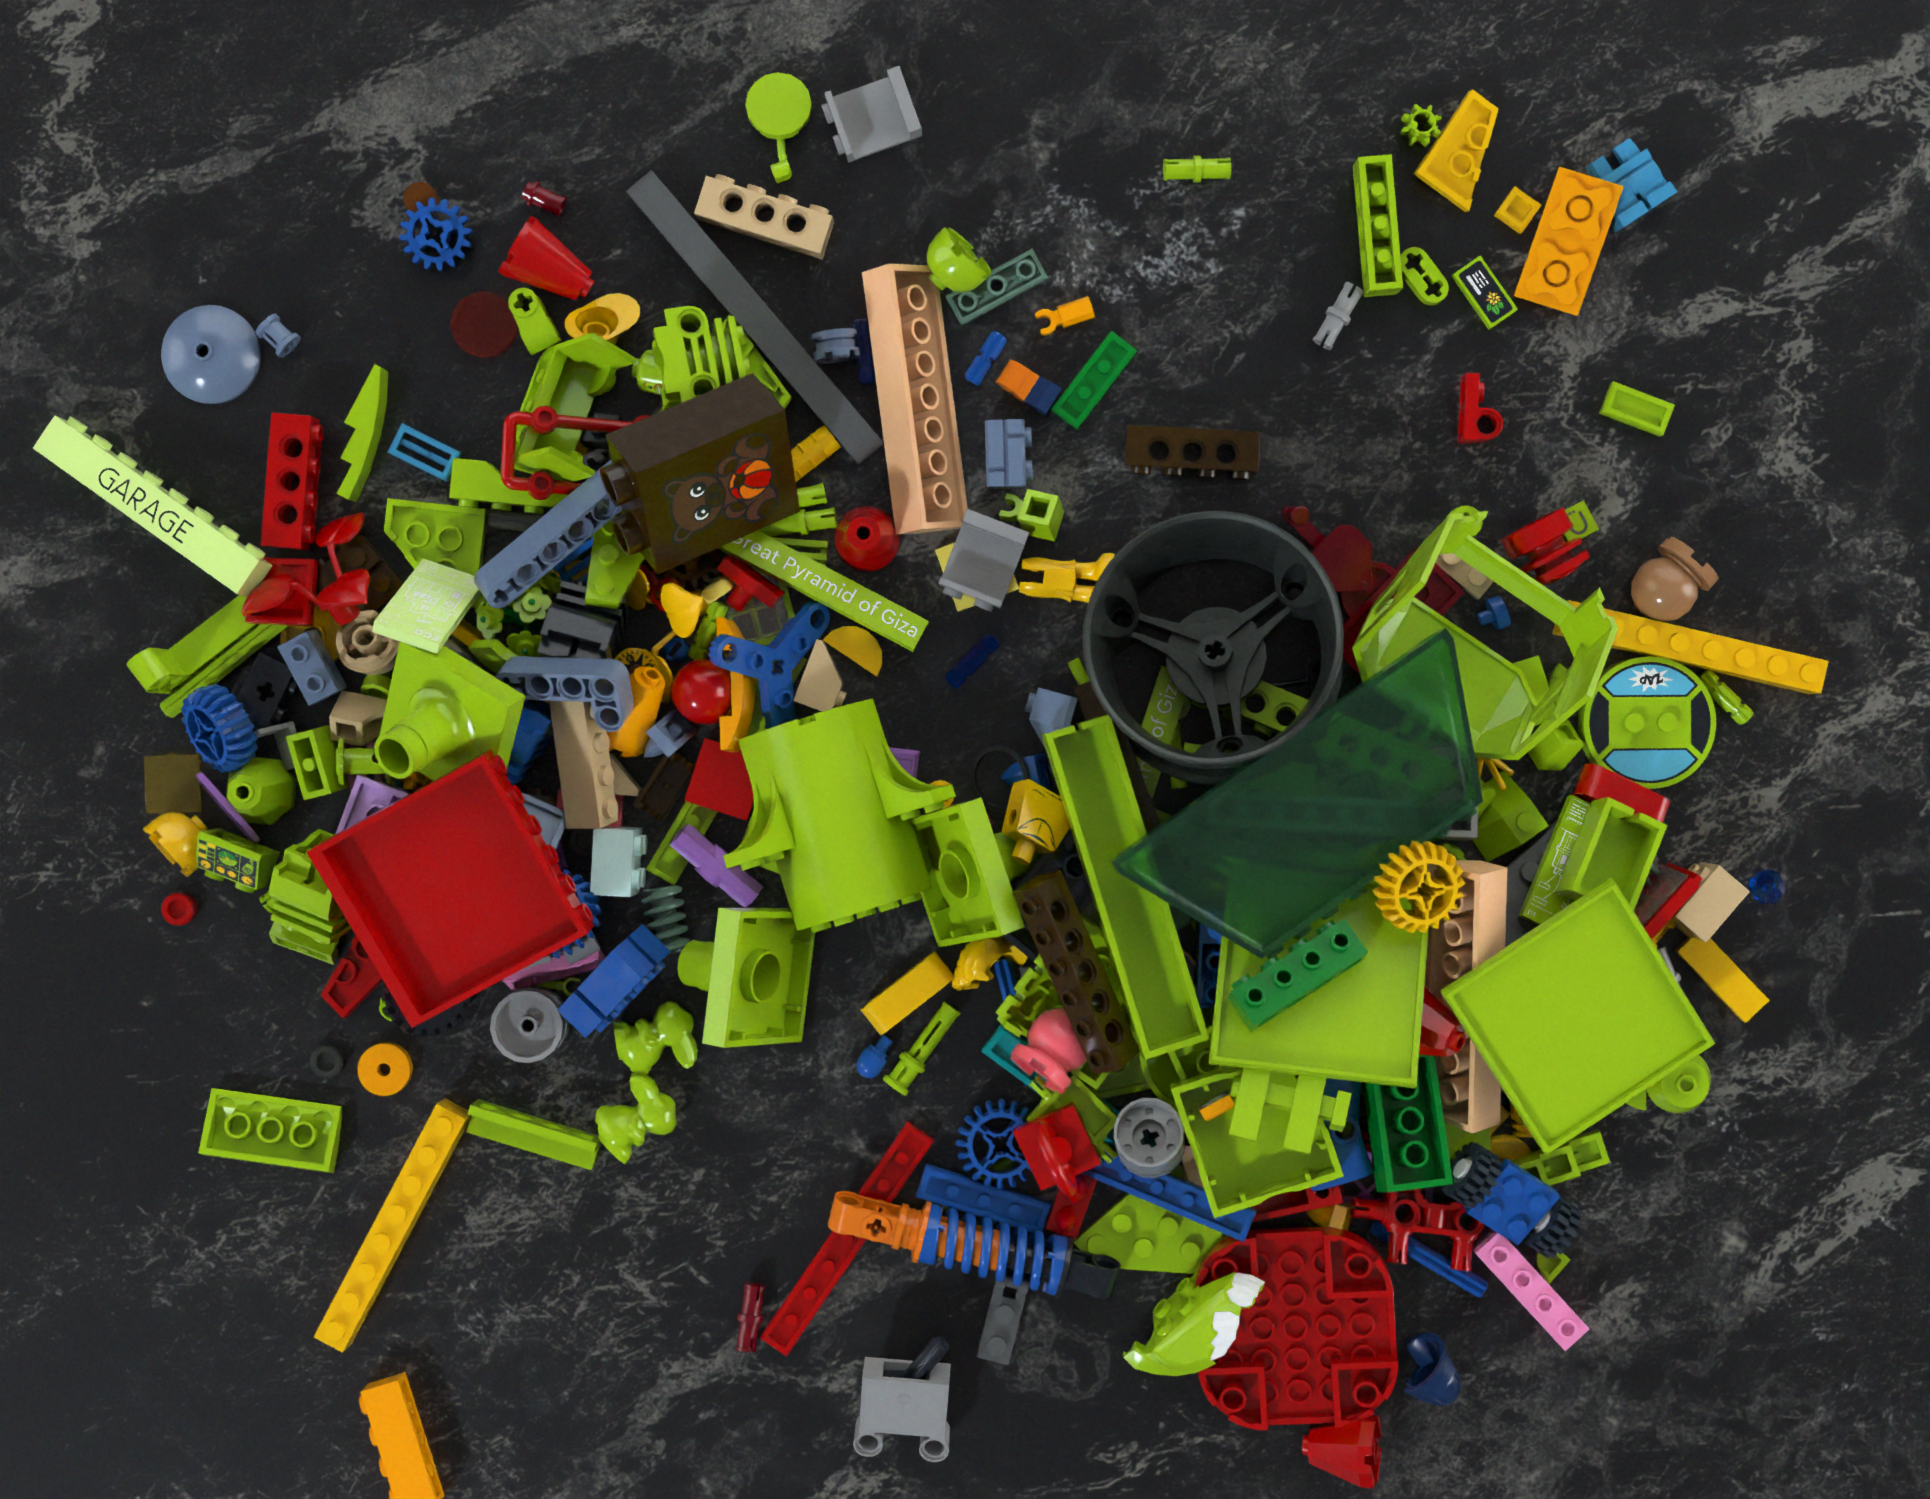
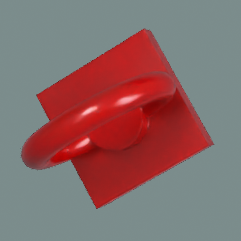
M1074 1102L1013 1128V1134L1041 1191L1056 1184L1065 1196L1072 1197L1077 1193L1078 1188L1075 1176L1102 1164L1099 1153Z

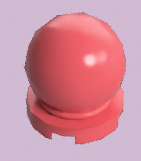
M1064 1008L1045 1010L1032 1022L1027 1033L1028 1045L1025 1046L1018 1043L1010 1055L1012 1056L1010 1058L1029 1076L1035 1071L1047 1079L1044 1083L1045 1087L1056 1093L1063 1094L1072 1083L1067 1076V1072L1079 1069L1087 1059Z

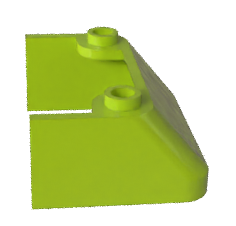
M593 332L551 346L543 352L536 365L520 411L533 412L540 406H549L556 411L557 415L587 417L594 397L604 392L607 393L613 388L616 382V370L634 364L636 358ZM517 425L514 469L531 474L543 471L550 474L553 480L569 482L593 477L595 470L584 465L582 454L575 451L582 430L556 428L550 434L541 435L535 432L529 425Z

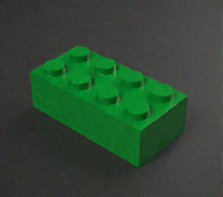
M1419 1055L1416 1088L1361 1082L1377 1192L1389 1193L1452 1185L1453 1179L1435 1056Z

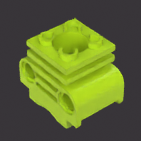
M683 306L664 309L666 326L653 329L655 340L652 341L654 361L662 375L661 397L664 410L695 398L698 394H704L751 374L749 359L742 358L743 354L740 345L745 344L742 325L736 326L734 316L727 317L725 332L723 331L721 318H715L710 335L707 317L700 308ZM685 330H690L694 333H688Z
M318 829L311 833L302 843L293 844L285 849L283 861L273 867L269 895L277 900L274 902L273 909L278 911L271 915V921L283 925L287 930L298 931L308 935L316 942L330 944L352 928L306 853L315 845L334 836V834Z

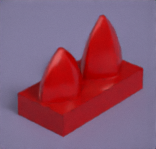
M1082 1173L1075 1176L1078 1188L1074 1196L1067 1197L1058 1188L1045 1225V1229L1064 1236H1073L1075 1240L1077 1239L1097 1182L1096 1179Z

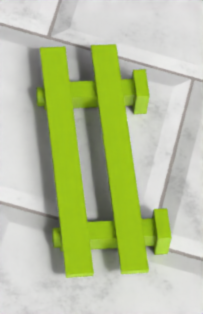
M1243 1068L1242 1077H1234L1230 1096L1237 1097L1229 1136L1256 1142L1263 1106L1290 1112L1283 1149L1310 1155L1318 1118L1330 1121L1329 1129L1343 1132L1352 1093L1338 1090L1335 1098L1323 1095L1326 1078L1298 1075L1296 1088L1269 1082L1271 1071Z

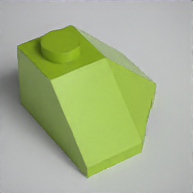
M1501 771L1500 775L1506 785L1505 790L1499 788L1494 778L1485 782V787L1490 786L1495 790V797L1478 820L1477 838L1471 840L1486 862L1524 844L1549 826L1531 799L1504 771Z

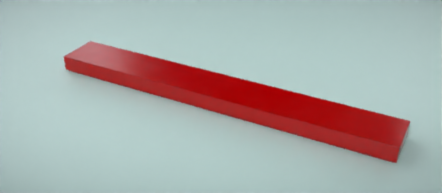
M907 1121L858 1192V1195L892 1203L934 1142V1138ZM832 1231L762 1332L760 1339L787 1357L867 1239Z

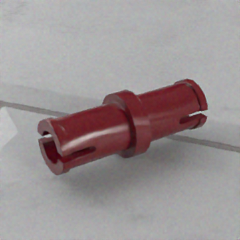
M748 1282L744 1283L742 1309L737 1315V1320L740 1321L737 1345L735 1347L737 1351L748 1353L750 1351L754 1353L757 1350L759 1323H763L764 1316L761 1314L763 1292L765 1289L763 1284L751 1283L750 1285Z

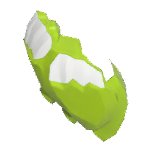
M1196 1272L1191 1278L1183 1279L1177 1286L1176 1292L1168 1299H1162L1157 1303L1153 1310L1154 1331L1146 1346L1135 1341L1130 1351L1122 1353L1123 1358L1133 1368L1157 1375L1181 1376L1194 1374L1216 1364L1217 1358L1225 1355L1236 1339L1241 1310L1250 1308L1255 1303L1256 1297L1262 1291L1265 1282L1252 1275L1234 1272L1200 1288L1199 1285L1195 1288Z

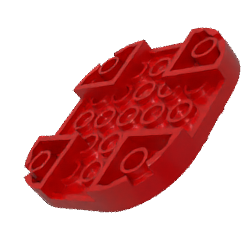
M1334 1227L1249 1230L1245 1242L1229 1236L1216 1244L1207 1253L1197 1270L1195 1288L1198 1285L1200 1288L1234 1272L1252 1275L1265 1282L1262 1291L1256 1297L1255 1303L1250 1308L1241 1310L1236 1339L1225 1355L1217 1358L1216 1364L1198 1372L1201 1387L1213 1407L1216 1406L1227 1415L1228 1420L1255 1430H1268V1425L1334 1423L1335 1428H1340L1348 1423L1369 1418L1385 1399L1388 1400L1395 1386L1398 1374L1394 1290L1385 1261L1368 1241L1348 1230Z

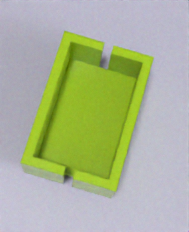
M1610 797L1592 800L1555 892L1576 901L1609 878H1612L1616 881L1634 911L1668 825L1643 813L1634 814L1635 809Z

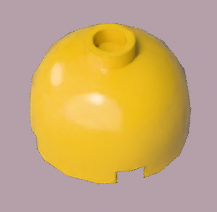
M169 812L155 818L143 828L144 832L152 834L149 836V839L173 865L176 862L182 868L180 872L183 875L189 877L198 869L196 860L197 836L199 831L208 830V828L196 815L190 819L180 812Z

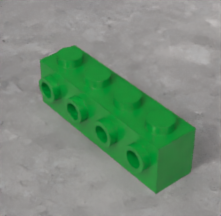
M1345 918L1338 923H1335L1333 920L1325 923L1316 930L1318 936L1308 942L1305 938L1297 941L1288 948L1290 954L1280 960L1277 956L1269 959L1260 966L1262 972L1252 978L1247 974L1231 985L1234 990L1230 992L1228 999L1251 1032L1365 959L1368 951Z

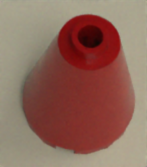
M531 215L511 246L506 261L502 262L498 273L504 277L576 300L579 295L585 298L594 283V280L589 278L592 271L538 219Z
M862 506L849 511L842 517L835 530L834 541L837 553L845 564L858 571L871 572L887 566L893 560L899 548L900 535H896L894 519L887 512L877 507ZM870 530V536L867 539L862 540L858 538L860 532Z

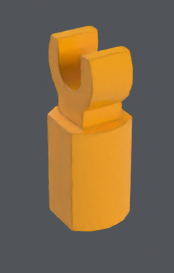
M1088 296L1056 306L1057 310L1055 311L1041 309L1035 313L1036 319L1047 317L1051 322L1049 327L1040 330L1042 336L1052 334L1057 326L1062 325L1065 328L1095 318Z

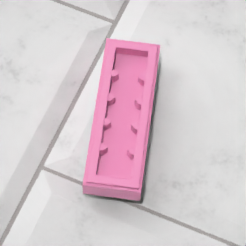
M599 950L570 965L564 953L561 952L559 959L553 957L551 962L522 969L503 979V982L511 990L515 991L594 971L605 959V955Z

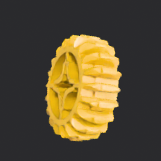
M1411 841L1409 848L1405 845H1399L1398 855L1388 853L1391 861L1388 864H1379L1384 872L1382 875L1374 876L1375 881L1380 886L1372 890L1374 895L1378 897L1375 904L1377 908L1382 910V916L1386 920L1391 921L1392 925L1396 928L1405 929L1407 932L1412 933L1416 929L1427 933L1429 925L1432 928L1439 929V920L1441 918L1445 921H1450L1448 912L1451 909L1459 910L1455 901L1456 899L1464 898L1463 893L1458 888L1466 884L1464 879L1460 877L1463 870L1461 866L1456 864V857L1448 853L1447 849L1441 845L1437 846L1430 841H1424L1423 844L1418 841ZM1427 864H1435L1438 876L1434 877L1430 874V871L1427 870ZM1405 897L1411 903V910L1403 909L1399 898Z

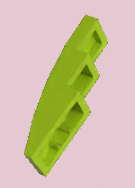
M374 364L344 423L355 428V431L341 459L352 465L337 494L356 503L374 462L381 439L387 406L388 371Z
M1596 1129L1575 1136L1547 1156L1539 1149L1514 1159L1512 1162L1551 1186L1581 1176L1580 1172L1608 1164L1610 1160L1601 1133Z

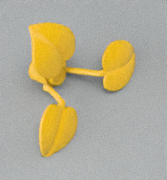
M640 568L625 595L627 604L635 610L644 609L646 602L653 604L648 594L650 590L649 582ZM674 583L665 584L661 590V603L673 630L653 646L650 653L657 661L660 673L665 680L661 702L666 704L670 702L673 676L668 664L662 657L658 656V652L676 635L681 638L689 637L693 633L699 617L707 614L706 610L709 605L701 595L702 590L697 589L688 592Z

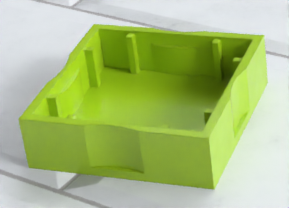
M1223 1066L1170 1084L1214 1219L1258 1205L1268 1198L1281 1193L1301 1191L1344 1177L1330 1133L1323 1119L1318 1118L1310 1155L1283 1149L1290 1117L1289 1111L1263 1106L1256 1142L1229 1136L1235 1105L1233 1108L1209 1121L1204 1120L1198 1106L1227 1090L1231 1095L1234 1077H1242L1243 1068ZM1271 1071L1269 1082L1296 1088L1298 1075ZM1231 1096L1234 1104H1236L1237 1097Z

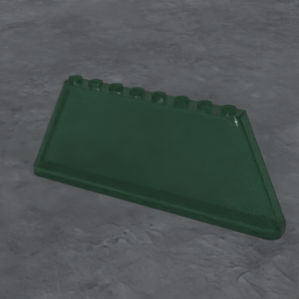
M1447 628L1440 629L1322 710L1312 722L1284 745L1263 755L1255 762L1241 767L1121 851L1109 861L1115 871L1256 957L1262 959L1266 956L1267 959H1271L1284 950L1282 944L1292 937L1297 940L1312 930L1311 923L1320 917L1322 920H1325L1340 910L1338 904L1347 898L1350 901L1365 893L1367 891L1365 885L1374 880V876L1382 875L1384 872L1379 864H1388L1391 861L1388 853L1398 855L1399 845H1405L1409 848L1411 841H1418L1423 844L1424 841L1431 839L1432 842H1435L1450 832L1448 826L1458 820L1462 823L1477 813L1475 807L1483 802L1455 643Z

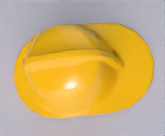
M621 293L607 294L569 313L565 319V329L573 338L593 332L615 345L619 335L637 323L640 317V306L629 295Z

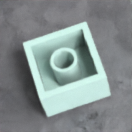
M605 826L601 829H593L590 892L600 896L631 897L639 893L640 887H645L646 869L641 868V856L647 853L648 839L647 835H642L643 827Z

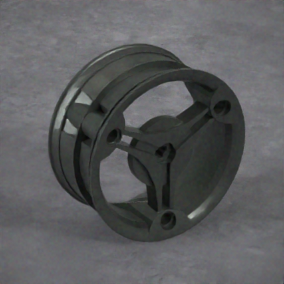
M1228 511L1194 512L1173 517L1143 531L1128 542L1108 563L1100 575L1087 605L1083 624V653L1087 674L1100 704L1114 723L1128 735L1133 751L1138 758L1154 769L1183 781L1204 785L1237 784L1263 777L1282 768L1298 757L1320 734L1335 707L1340 691L1343 674V620L1336 592L1324 568L1315 556L1291 534L1274 524L1242 513ZM1230 559L1242 561L1274 574L1275 591L1242 613L1224 607H1208L1195 611L1185 617L1180 623L1142 614L1137 600L1140 593L1163 574L1182 565L1200 560ZM1297 588L1303 591L1294 600H1289L1286 597V593L1291 589ZM1280 603L1283 610L1258 629L1254 622L1276 604ZM1124 616L1132 619L1129 627H1120L1115 622ZM1291 617L1305 622H1314L1320 642L1321 665L1316 687L1306 706L1288 727L1266 742L1256 736L1242 735L1241 701L1258 687L1264 676L1267 665L1265 642ZM1142 625L1169 635L1168 644L1140 634V626ZM1132 643H1135L1166 658L1170 678L1177 690L1196 704L1207 706L1216 739L1203 744L1195 753L1170 746L1148 733L1129 714L1121 699L1115 678L1114 655L1121 653ZM1216 648H1221L1223 656L1217 655L1215 660L1211 659L1209 651L1214 652ZM1231 705L1235 735L1222 737L1218 707ZM1230 747L1239 749L1234 753H1224Z

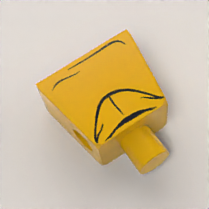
M1027 779L1014 782L1002 833L1017 842L1011 859L1020 864L1029 865L1034 852L1038 854L1054 852L1070 826L1061 797L1036 782Z

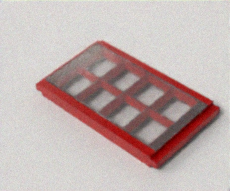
M1667 862L1665 865H1660L1657 868L1661 873L1659 876L1652 874L1649 877L1652 884L1650 886L1644 884L1634 912L1651 939L1700 887L1698 883L1702 878L1698 874Z

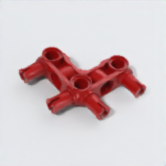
M1360 1130L1363 1140H1369V1133ZM1364 1143L1367 1152H1371L1370 1143ZM1421 1188L1389 1193L1383 1192L1381 1200L1352 1198L1351 1205L1364 1207V1209L1350 1208L1351 1218L1379 1220V1223L1385 1226L1386 1231L1389 1232L1386 1262L1407 1264L1409 1234L1413 1235V1232L1450 1236L1453 1239L1450 1269L1472 1271L1473 1242H1477L1484 1224L1470 1216V1224L1466 1228H1462L1460 1217L1466 1212L1464 1205L1443 1200L1442 1203L1427 1202L1426 1199H1423V1195L1420 1194ZM1401 1204H1404L1407 1209V1215L1404 1220L1398 1221L1395 1214L1396 1209Z

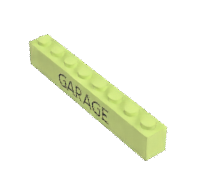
M58 416L53 417L34 445V450L236 594L248 597L251 591L263 581L273 565L263 559L265 553L250 543L246 546L237 540L240 536L238 533L225 525H222L220 528L212 523L214 517L198 506L195 510L186 504L189 499L173 488L168 492L161 487L162 479L147 470L144 474L135 468L138 464L135 460L122 452L116 455L110 450L113 445L96 434L92 438L85 433L88 427L71 416L68 420Z

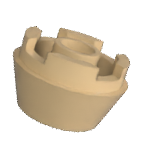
M374 610L360 611L357 618L348 623L342 632L338 630L336 647L341 662L347 668L366 675H383L394 668L400 641L372 632L374 621L379 616Z

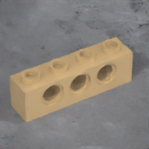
M716 174L715 178L705 177L694 212L697 220L823 260L834 225L833 216L828 215V209L814 204H810V207L806 208L797 205L798 200L783 194H779L778 198L766 195L765 189L752 184H747V188L734 185L735 180L724 175ZM732 198H739L743 201L741 209L736 212L726 210V204ZM763 208L774 210V216L768 222H761L757 219L758 212ZM794 218H802L806 221V225L802 231L792 232L788 229L789 222Z

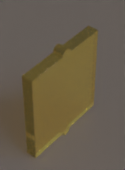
M169 752L167 756H144L146 813L202 811L201 785L196 777L200 773V754L176 755L174 752Z

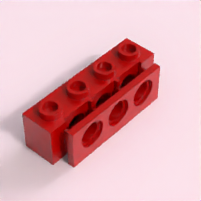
M271 412L261 546L309 551L310 544L314 542L323 426L319 425L320 420L313 416ZM301 443L302 453L295 457V447ZM299 476V486L293 490L292 481L295 477ZM293 509H296L297 518L293 523H290L289 514Z

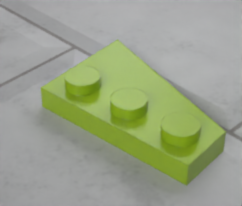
M617 514L612 519L621 516L622 514ZM611 520L594 533L584 605L618 609L645 558L640 552L630 557L624 554L615 538Z

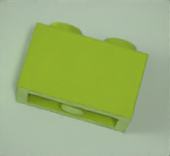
M330 724L285 736L304 800L331 794L350 787L347 775L344 777V785L339 784L338 775H336V748H338V742L330 740Z

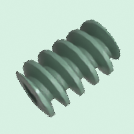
M669 885L642 890L650 892L649 896L641 900L642 903L652 905V908L643 914L645 917L654 918V921L645 927L648 930L656 931L654 936L671 951L669 954L681 952L682 947L690 942L689 938L680 937V934L688 930V926L678 924V921L686 917V913L676 911V908L684 905V900L674 898V895L682 892V887Z

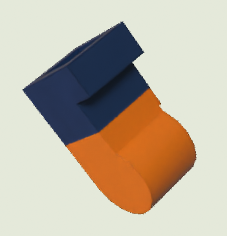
M1011 359L996 380V383L1011 393L1014 398L1046 417L1062 391V388L1045 380L1022 364Z

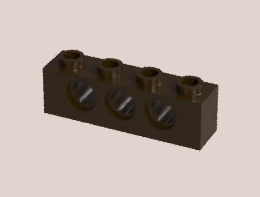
M1127 425L1124 468H1131V474L1150 475L1152 469L1164 470L1165 476L1182 477L1184 476V471L1197 472V477L1217 478V473H1229L1230 479L1250 480V475H1255L1259 470L1261 432ZM1155 443L1163 444L1168 452L1167 457L1163 460L1154 459L1150 454V446ZM1187 445L1196 446L1200 451V459L1195 462L1186 460L1183 456V448ZM1228 447L1233 453L1232 462L1227 464L1221 463L1216 457L1217 448Z

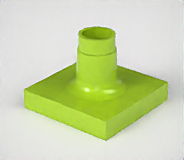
M399 642L380 735L374 746L376 759L387 774L398 779L406 778L419 771L434 781L490 749L494 756L499 755L507 768L526 696L444 645L435 654Z
M982 797L910 818L932 889L920 892L938 947L1003 936L1025 927L1010 882L1028 874L1043 854L1034 852L1029 865H1023L1011 859L1017 842L1003 835L1002 832L993 833Z
M718 908L715 941L692 940L682 949L678 960V975L681 982L687 986L697 987L708 992L703 1044L730 1048L802 1042L815 933H812L811 927L797 931L790 908Z

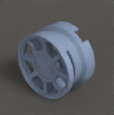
M841 328L812 334L811 340L816 342V352L813 353L814 361L826 364L859 358V347L855 346V340L852 339L857 336V330Z

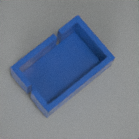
M641 924L599 964L577 988L578 991H574L557 1011L585 1038L595 1029L601 1033L646 988L647 984L665 968L666 965L662 960L671 951Z

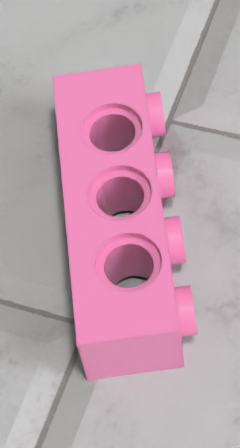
M1487 1227L1479 1235L1477 1242H1473V1252L1564 1351L1569 1349L1589 1330L1588 1326L1507 1238Z

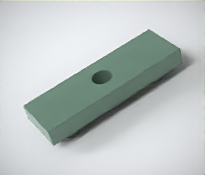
M1033 249L991 270L992 274L975 289L965 293L953 291L946 295V299L961 326L1048 279ZM994 282H1000L1003 288L996 292L990 286Z

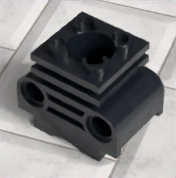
M562 580L560 584L561 593L558 592L556 596L557 604L552 603L550 605L540 632L541 642L537 651L538 657L615 660L616 656L621 652V641L624 640L625 629L629 625L627 598L624 597L618 609L584 605L587 584L581 581H572L570 583Z

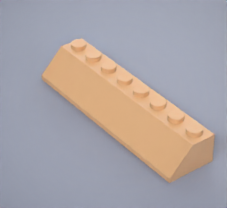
M886 264L862 272L896 535L959 529L962 526V520L968 509L940 290L929 278L932 271L928 265Z
M1457 860L1456 864L1461 866L1463 870L1460 877L1466 883L1458 888L1464 895V898H1459L1455 901L1459 910L1451 909L1448 912L1450 921H1445L1441 918L1439 920V929L1432 928L1429 925L1426 988L1454 1016L1455 1014L1440 990L1505 948L1507 867L1479 860ZM1428 864L1430 874L1434 877L1438 876L1435 864ZM1465 1032L1466 1042L1461 1051L1449 1057L1435 1056L1444 1123L1470 1133H1476L1500 1124L1501 1086Z

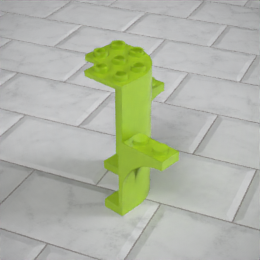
M873 698L815 713L812 716L799 720L796 719L738 740L752 785L754 812L750 829L743 842L732 852L723 855L727 868L740 865L742 871L762 865L760 858H764L765 864L776 861L797 931L811 927L812 933L831 928L830 921L834 922L835 927L854 921L853 914H856L857 919L875 914V907H878L880 912L894 909L900 906L898 900L901 899L902 905L921 899L920 892L932 889L910 818L920 816L919 809L923 807L925 813L945 808L943 801L954 798L956 795L952 784L946 786L926 784L911 776L898 763L887 744Z

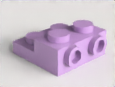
M357 774L336 834L412 792Z

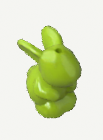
M666 1001L659 1005L652 1022L642 1018L637 1020L633 1026L621 1020L613 1022L619 1060H623L630 1067V1070L637 1075H647L652 1066L659 1060L666 1046L672 1047L677 1061L686 1069L693 1066L697 1059V1045L692 1036L694 1026L692 1015L685 1011L677 1002Z
M632 1073L630 1076L631 1091L638 1101L636 1106L606 1105L596 1110L595 1122L598 1125V1139L623 1164H626L631 1157V1147L633 1145L641 1146L644 1143L647 1132L666 1135L673 1132L677 1125L676 1103L670 1096L659 1092L657 1084L648 1075L641 1076Z

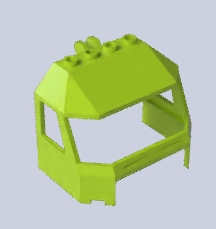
M1488 511L1476 512L1473 516L1453 513L1424 540L1380 597L1373 603L1352 647L1363 684L1406 712L1399 723L1397 731L1402 735L1406 734L1412 728L1415 719L1423 724L1414 740V743L1417 745H1424L1431 732L1434 731L1471 757L1519 760L1592 699L1619 628L1613 616L1607 617L1602 606L1605 598L1600 587L1575 608L1469 535L1486 518ZM1439 554L1456 555L1560 627L1574 660L1568 670L1538 704L1521 669L1414 597L1425 586ZM1557 700L1553 717L1531 735L1536 721Z

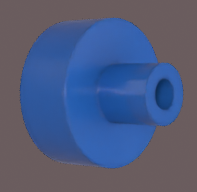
M1499 595L1486 599V610L1477 613L1480 625L1492 623L1497 631L1510 626V616L1503 599Z

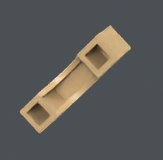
M342 690L329 716L330 740L338 742L340 738H344V743L363 747L369 741L379 737L387 699Z

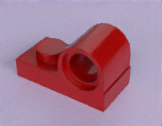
M1466 373L1460 377L1458 443H1485L1498 436L1503 428V418L1499 412L1491 408H1478L1479 402H1483L1485 390L1484 383L1479 382L1480 373ZM1483 417L1490 421L1492 428L1489 434L1479 431L1477 427L1479 418Z

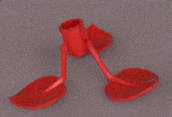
M360 512L337 518L322 527L315 537V543L318 547L327 546L337 577L336 582L325 587L316 597L298 582H292L293 578L290 574L270 577L257 585L248 595L242 608V615L245 617L248 613H256L274 608L287 599L292 590H298L317 604L321 611L328 609L338 625H345L357 618L360 614V609L356 604H367L370 574L366 569H356L342 574L335 548L337 544L350 541L360 531L365 519L364 513Z

